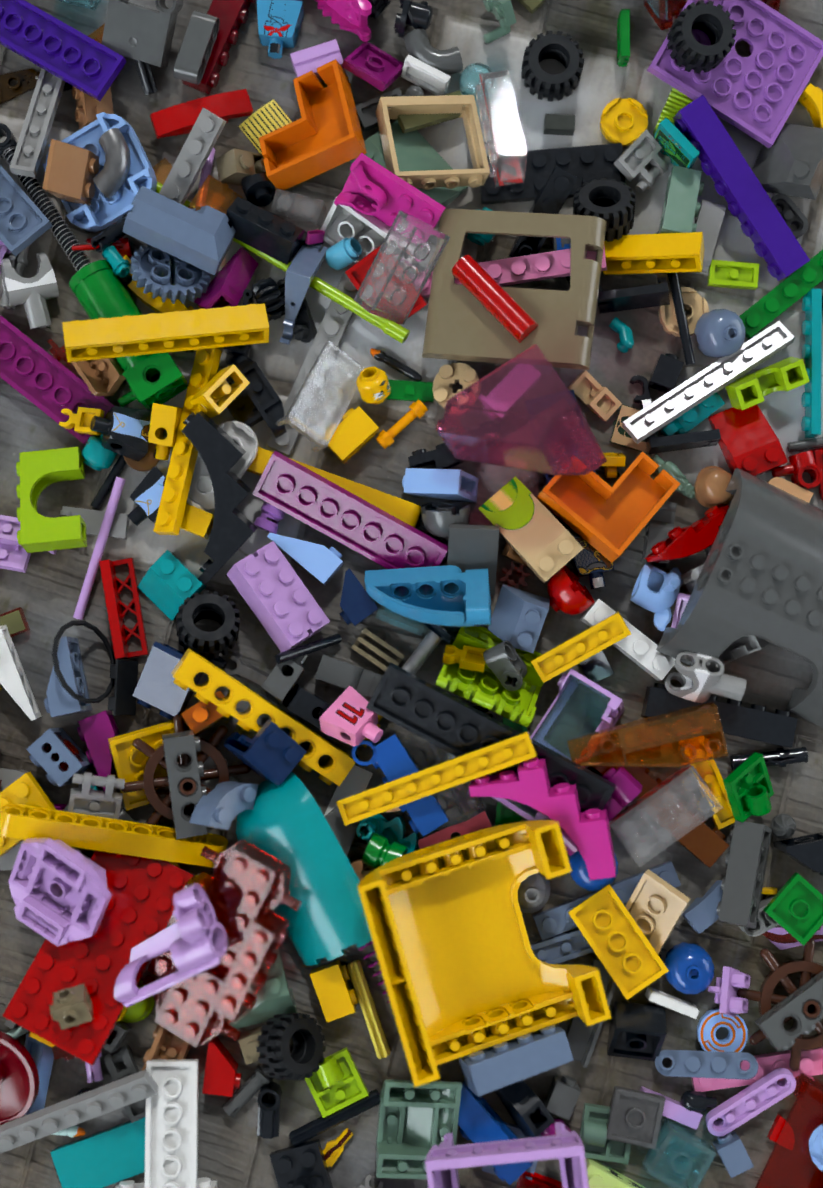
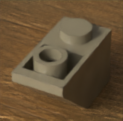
M236 148L231 149L216 158L219 182L240 186L243 177L266 172L263 161L265 158L262 154Z

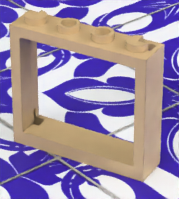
M474 95L380 97L376 108V116L387 170L413 187L425 190L436 187L453 189L461 186H469L471 188L484 186L490 170ZM462 113L459 118H463L473 169L399 171L390 119H397L398 115Z

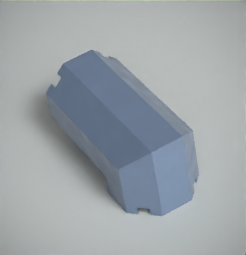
M141 186L132 202L134 206L131 212L128 211L122 232L215 276L232 244L236 232L233 226L230 228L228 225L229 219L227 215L208 205L195 211L196 208L190 209Z

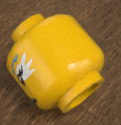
M368 367L363 369L357 377L356 385L364 402L380 404L390 395L391 387L388 377L382 369Z

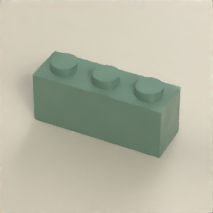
M673 165L668 178L658 234L696 232L697 224L693 223L694 217H698L701 203L697 202L698 196L701 197L704 188V182L701 181L702 171Z

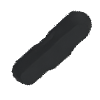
M284 278L277 282V286L285 300ZM305 298L298 313L293 334H295L296 340L309 343L316 336L317 329Z

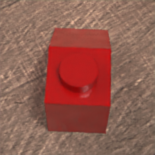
M212 1036L208 1042L202 1094L233 1097L235 1090L240 1089L242 1073H238V1063L218 1037Z

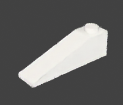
M1 625L0 684L32 721L41 717V713L7 625Z

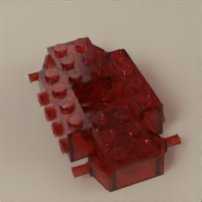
M243 839L224 852L221 851L219 853L205 846L200 856L213 862L214 877L203 871L196 877L192 876L184 887L185 889L197 883L203 888L215 911L217 922H220L226 930L230 944L225 955L221 957V964L155 995L156 1018L154 1022L195 1048L200 1044H206L220 1033L229 1036L235 1041L238 1040L242 1031L229 1025L230 1020L234 1022L247 1009L249 1011L253 1009L258 1000L256 996L258 988L261 989L267 981L268 975L265 973L268 967L271 968L278 957L276 950L278 946L284 943L288 936L286 928L289 921L271 910L279 904H285L297 912L302 904V901L289 895L291 892L289 891L290 866ZM173 913L167 924V927L177 922L176 917L173 916ZM170 950L153 958L147 969L160 978L178 971L172 960ZM147 975L142 984L146 986L157 980Z

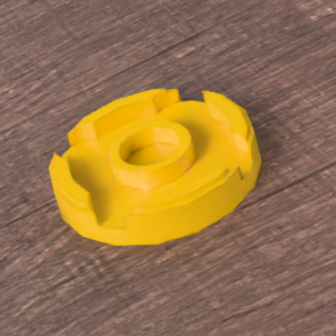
M615 98L606 105L601 114L600 128L602 134L612 144L622 143V147L630 146L648 126L647 111L634 98Z

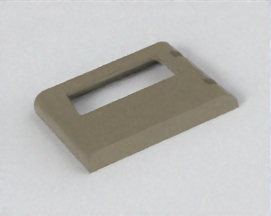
M445 209L438 226L422 357L589 370L606 221L599 217L585 215ZM467 233L569 238L571 240L570 289L568 291L502 287L538 324L520 343L462 284L455 283L456 278L452 274V268L461 257ZM587 251H597L596 261L586 259ZM578 326L588 327L587 337L577 335Z

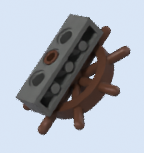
M175 715L173 718L175 733L162 735L163 743L155 749L139 738L133 740V746L149 758L144 767L143 780L126 782L124 789H121V791L127 793L144 790L148 801L155 809L145 824L157 825L161 818L165 816L174 820L176 838L182 839L207 834L206 826L190 823L195 805H197L203 795H207L212 791L200 781L218 778L219 784L229 781V776L247 774L251 769L246 764L227 766L224 756L217 748V745L228 732L226 726L221 725L208 741L194 736L193 730L185 731L183 717ZM210 756L217 768L204 770L203 764ZM157 765L167 770L168 776L154 778ZM169 786L170 792L162 800L155 788Z
M812 938L804 945L803 960H791L779 964L767 948H763L760 951V955L771 971L765 977L760 991L744 988L737 990L738 997L758 1001L760 1017L754 1022L760 1029L749 1037L750 1044L757 1045L767 1038L770 1044L778 1051L781 1049L784 1051L791 1047L789 1067L792 1071H798L800 1068L802 1049L810 1050L823 1046V1023L820 1021L823 1018V966L813 962L815 941ZM801 971L800 984L797 989L788 975ZM811 973L816 974V976H814V977L811 979ZM779 981L789 996L772 994ZM793 1018V1026L790 1029H784L783 1025ZM814 1029L817 1032V1034L813 1036L804 1037V1035L809 1034Z

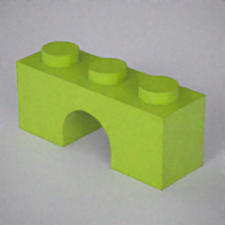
M791 356L743 376L725 388L731 406L739 410H745L765 401L764 396L782 390L790 391L809 383L810 380L803 359Z

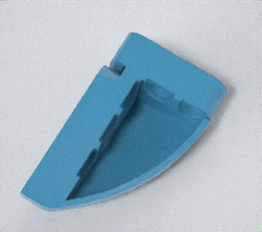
M454 565L365 571L364 582L368 595L380 605L396 614L418 622L439 626L473 627L491 625V595L488 568L468 569L464 573H462L459 567Z

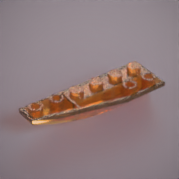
M713 702L636 720L567 740L572 761L581 766L681 767L729 755L718 708Z

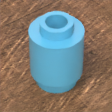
M354 237L342 239L326 250L325 259L327 264L338 271L358 260L359 255L362 254L361 245Z

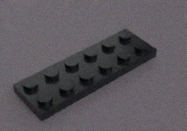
M622 143L517 151L523 182L517 183L502 176L504 186H499L493 155L486 154L490 174L484 186H480L482 205L535 201L542 186H545L556 165L578 177L567 198H573L576 190L582 187V184L585 182L590 183V180L616 179L618 182H624L626 186L625 176L613 164L623 154ZM512 152L500 153L513 159ZM499 160L500 169L516 175L515 166Z

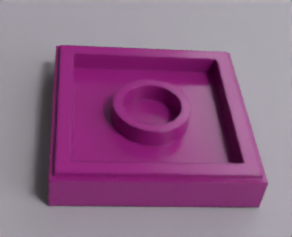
M364 42L344 59L342 67L383 92L402 74L404 63L373 44Z

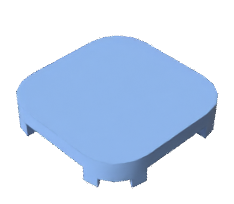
M105 112L96 114L97 120L61 141L89 150L97 155L100 168L96 175L100 173L106 162L105 152L99 144L100 137L106 131L118 128L123 134L130 150V169L126 181L112 197L107 198L94 183L95 195L91 199V205L61 200L68 213L66 217L69 221L89 232L103 230L121 220L128 211L131 212L134 206L132 202L141 186L155 192L157 187L155 172L132 126L122 117L116 114H106ZM49 151L46 155V163H43L44 171L46 170Z

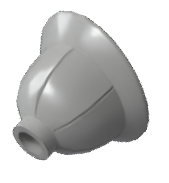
M540 873L528 876L519 886L518 902L523 913L539 911L549 899L550 881Z

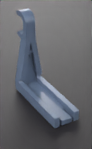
M302 245L288 267L285 276L284 331L279 342L288 345L291 343L298 313L313 278L325 260L326 250L329 247L324 246L321 250L322 245L312 247Z

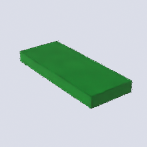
M388 380L391 392L385 400L417 401L419 399L421 402L433 403V382Z

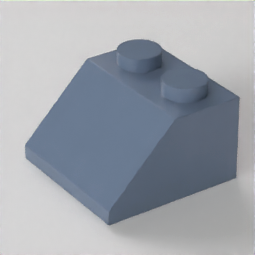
M502 584L488 630L502 641H509L513 647L534 653L549 610L550 599Z

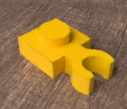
M78 407L77 414L70 409L61 410V413L64 415H69L67 422H59V425L63 428H74V431L77 433L101 436L100 432L92 431L90 425L93 416L104 418L105 411L102 409Z
M446 645L442 662L445 664L459 663V668L484 673L485 660L483 654L487 649L463 645L462 650L454 645Z

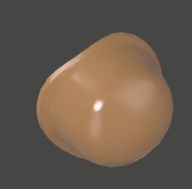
M708 466L700 470L694 487L697 501L706 508H711L715 505L722 507L728 504L734 497L733 494L726 491L732 475L717 466Z

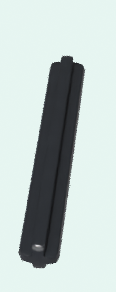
M374 1089L369 1092V1096L325 1118L321 1116L290 1132L289 1139L292 1145L298 1146L380 1103L379 1091Z

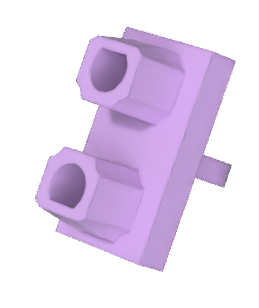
M723 966L722 978L716 977V986L708 987V992L715 994L714 1003L720 1004L719 1013L736 1017L737 1014L748 1012V999L738 997L737 990L739 988L749 989L750 975L732 967Z

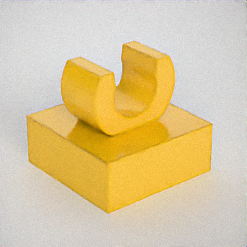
M598 452V463L600 466H605L606 477L617 478V467H625V455L615 452Z

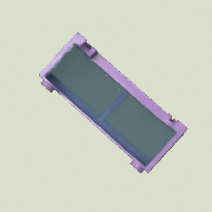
M570 669L568 674L564 673L557 683L560 687L559 693L530 738L587 769L625 709L621 698L575 670ZM491 797L524 821L552 820L531 806L510 799Z

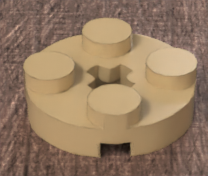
M681 287L685 310L690 311V314L686 317L690 336L694 335L697 321L704 313L709 312V307L706 299L696 293L695 289ZM670 292V305L659 307V320L666 333L680 337L672 293Z
M464 363L445 364L439 369L434 378L432 386L433 396L445 410L463 412L472 403L474 405L480 398L482 383L477 372L469 365ZM459 382L463 388L458 389L457 393H454L452 386Z

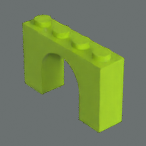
M79 447L20 452V462L16 463L17 475L20 477V484L16 486L17 496L20 499V507H17V518L20 522V530L17 531L18 544L27 553L87 547L86 523L81 515L50 518L40 515L37 511L39 495L47 486L60 481L85 479V463L83 462L84 458Z

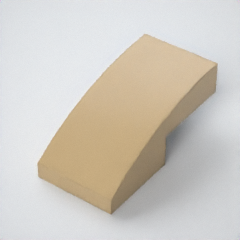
M583 370L567 387L568 390H574L575 397L604 422L622 405L606 387H602L586 370Z

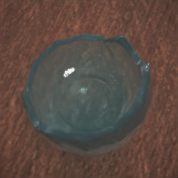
M473 63L465 67L460 74L459 88L463 95H474L476 102L484 98L490 99L497 89V78L489 66L482 63Z

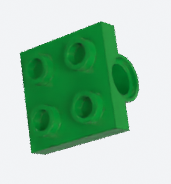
M754 752L723 780L734 818L742 823L751 815L763 816L772 809L769 798L774 795L765 760L763 754Z

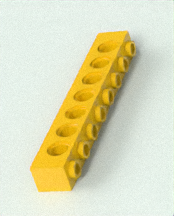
M188 648L171 672L175 678L173 682L184 690H187L188 687L197 692L195 694L197 699L205 704H208L209 701L218 706L216 711L226 718H229L230 715L238 719L236 724L249 732L253 729L258 733L263 725H258L257 719L260 715L267 714L269 715V720L273 721L279 728H288L290 730L289 736L299 745L305 741L310 742L309 749L298 765L308 772H311L312 769L320 774L318 778L330 786L332 783L340 786L356 763L352 756L190 648ZM197 673H206L207 680L205 683L196 684L194 682V677ZM221 686L227 687L228 694L224 698H217L215 696L217 688ZM242 700L248 701L249 707L246 711L239 712L236 710L238 702ZM329 755V762L323 766L319 765L320 757Z

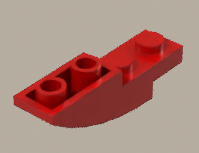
M715 505L704 513L705 517L702 520L694 522L689 527L681 528L678 526L668 532L667 539L658 542L651 548L652 552L645 558L647 562H661L683 558L712 545L719 532L718 527L722 524L729 509V505L722 507Z

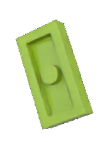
M711 260L708 269L707 286L756 290L758 288L759 264Z

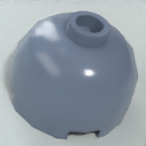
M715 309L704 313L697 321L694 334H697L698 349L704 355L711 358H722L737 352L743 345L746 336L742 319L735 312L727 309Z

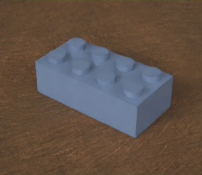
M555 1024L458 1058L465 1084L477 1096L574 1061L565 1030Z

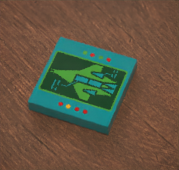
M665 118L659 123L654 135L655 140L663 147L660 152L671 159L672 165L692 169L700 154L699 151L668 118Z

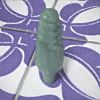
M655 454L651 459L659 465L657 473L659 474L664 469L681 483L676 489L678 492L689 499L695 498L694 487L680 469L671 461H664Z

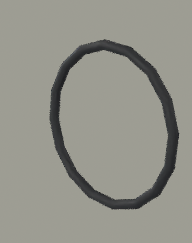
M70 621L59 629L54 638L52 659L55 673L62 687L74 699L85 704L99 703L110 695L115 685V679L111 678L106 692L98 698L87 699L76 694L66 683L59 668L57 657L59 640L64 631L71 626H85L93 630L103 641L109 653L111 664H116L114 652L108 639L96 626L86 621Z

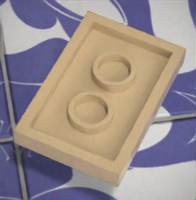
M648 869L644 872L625 907L659 955L691 899Z

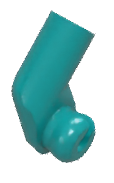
M615 317L609 324V327L619 335L620 342L617 344V349L622 353H627L634 345L633 332L631 328Z

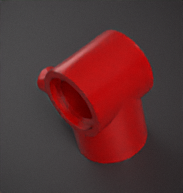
M812 450L788 457L789 465L774 468L771 471L773 478L792 474L791 482L806 490L818 486L822 481V471L816 465ZM803 472L810 474V483H806L802 479Z

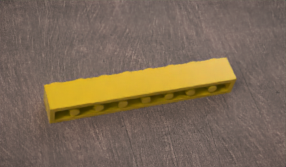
M265 303L62 322L68 362L269 343V322Z

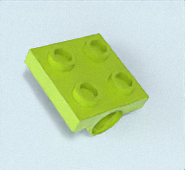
M347 1047L324 1058L323 1062L318 1064V1071L313 1072V1076L310 1078H305L323 1118L369 1096L367 1087Z

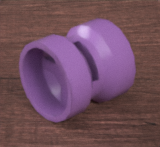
M263 502L261 507L262 513L260 517L256 518L254 525L267 532L276 534L279 529L278 523L284 518L286 513L275 506Z

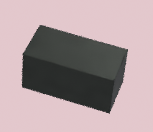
M545 114L543 134L573 136L575 131V115Z

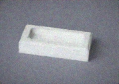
M409 54L404 61L402 78L436 96L447 93L451 76Z
M647 987L645 996L649 1001L694 1019L697 1018L699 1010L693 1003L655 988Z

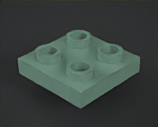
M584 1103L579 1137L584 1145L585 1158L629 1164L631 1144L606 1139L610 1107Z

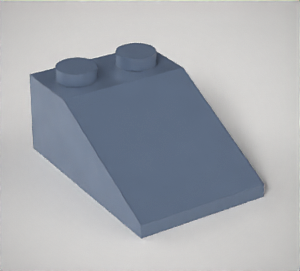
M61 637L57 652L60 671L66 683L76 694L90 699L78 638ZM53 665L46 691L47 698L44 699L47 713H50L51 717H61L91 711V703L85 704L74 699L62 687Z

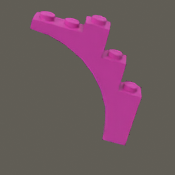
M534 757L520 762L518 772L506 770L499 775L489 776L487 774L470 781V797L491 796L514 800L531 806L552 820L558 821L559 826L564 829L576 844L582 855L590 880L616 877V862L607 810L592 808L581 813L576 784L559 783L554 787H550L545 759L538 760V758Z

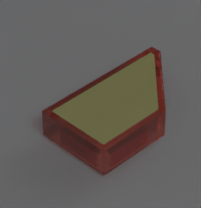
M21 607L0 615V626L7 625L11 638L30 631Z

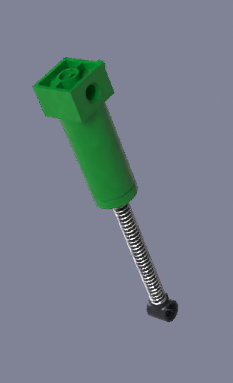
M0 123V139L7 137L4 142L0 143V157L6 160L10 167L18 141L12 131L5 124ZM14 174L26 191V194L29 195V198L34 201V204L52 223L53 226L50 229L53 236L56 237L58 244L66 252L65 254L71 260L70 262L73 264V267L77 268V272L69 281V287L90 320L122 317L125 315H143L119 277L114 275L113 268L108 261L98 260L90 262L85 251H73L71 249L72 246L80 245V243H77L78 240L72 235L73 232L68 228V224H65V220L60 216L61 213L55 208L56 205H53V201H50L51 198L42 189L43 186L41 182H38V178ZM169 352L115 358L124 370L122 374L130 385L129 388L131 390L118 399L121 407H125L137 399L147 410L152 412L153 403L164 404L188 388V381Z

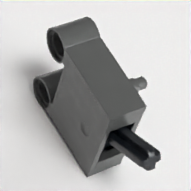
M109 0L101 44L122 56L134 59L145 95L158 91L150 64L159 67L168 66L177 15L182 9L183 0H173V6L170 9L166 7L165 0H155V5L159 11L130 3L128 0Z

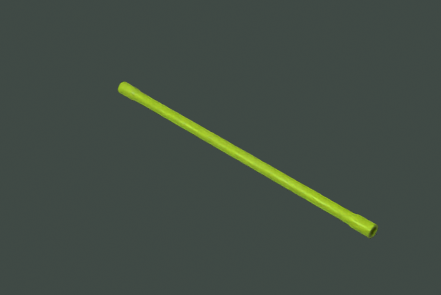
M158 181L156 187L157 193L160 192L163 184H161ZM186 199L184 206L194 209L195 203ZM233 238L234 242L238 243L239 245L243 246L244 248L248 249L249 251L253 252L254 254L258 255L259 257L263 258L264 260L268 261L269 263L273 264L274 266L278 267L284 272L287 271L288 267L292 263L290 261L289 264L286 265L280 262L279 260ZM317 276L313 278L309 287L378 327L385 334L403 344L408 338L410 331L392 320H388Z

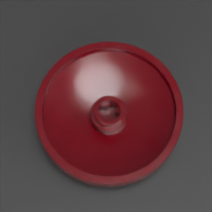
M0 1031V1125L23 1117L31 1108L38 1095L39 1075L36 1064L27 1049L15 1038Z

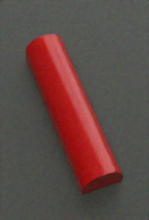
M465 255L457 261L452 268L453 276L519 343L522 342L538 324L470 255Z

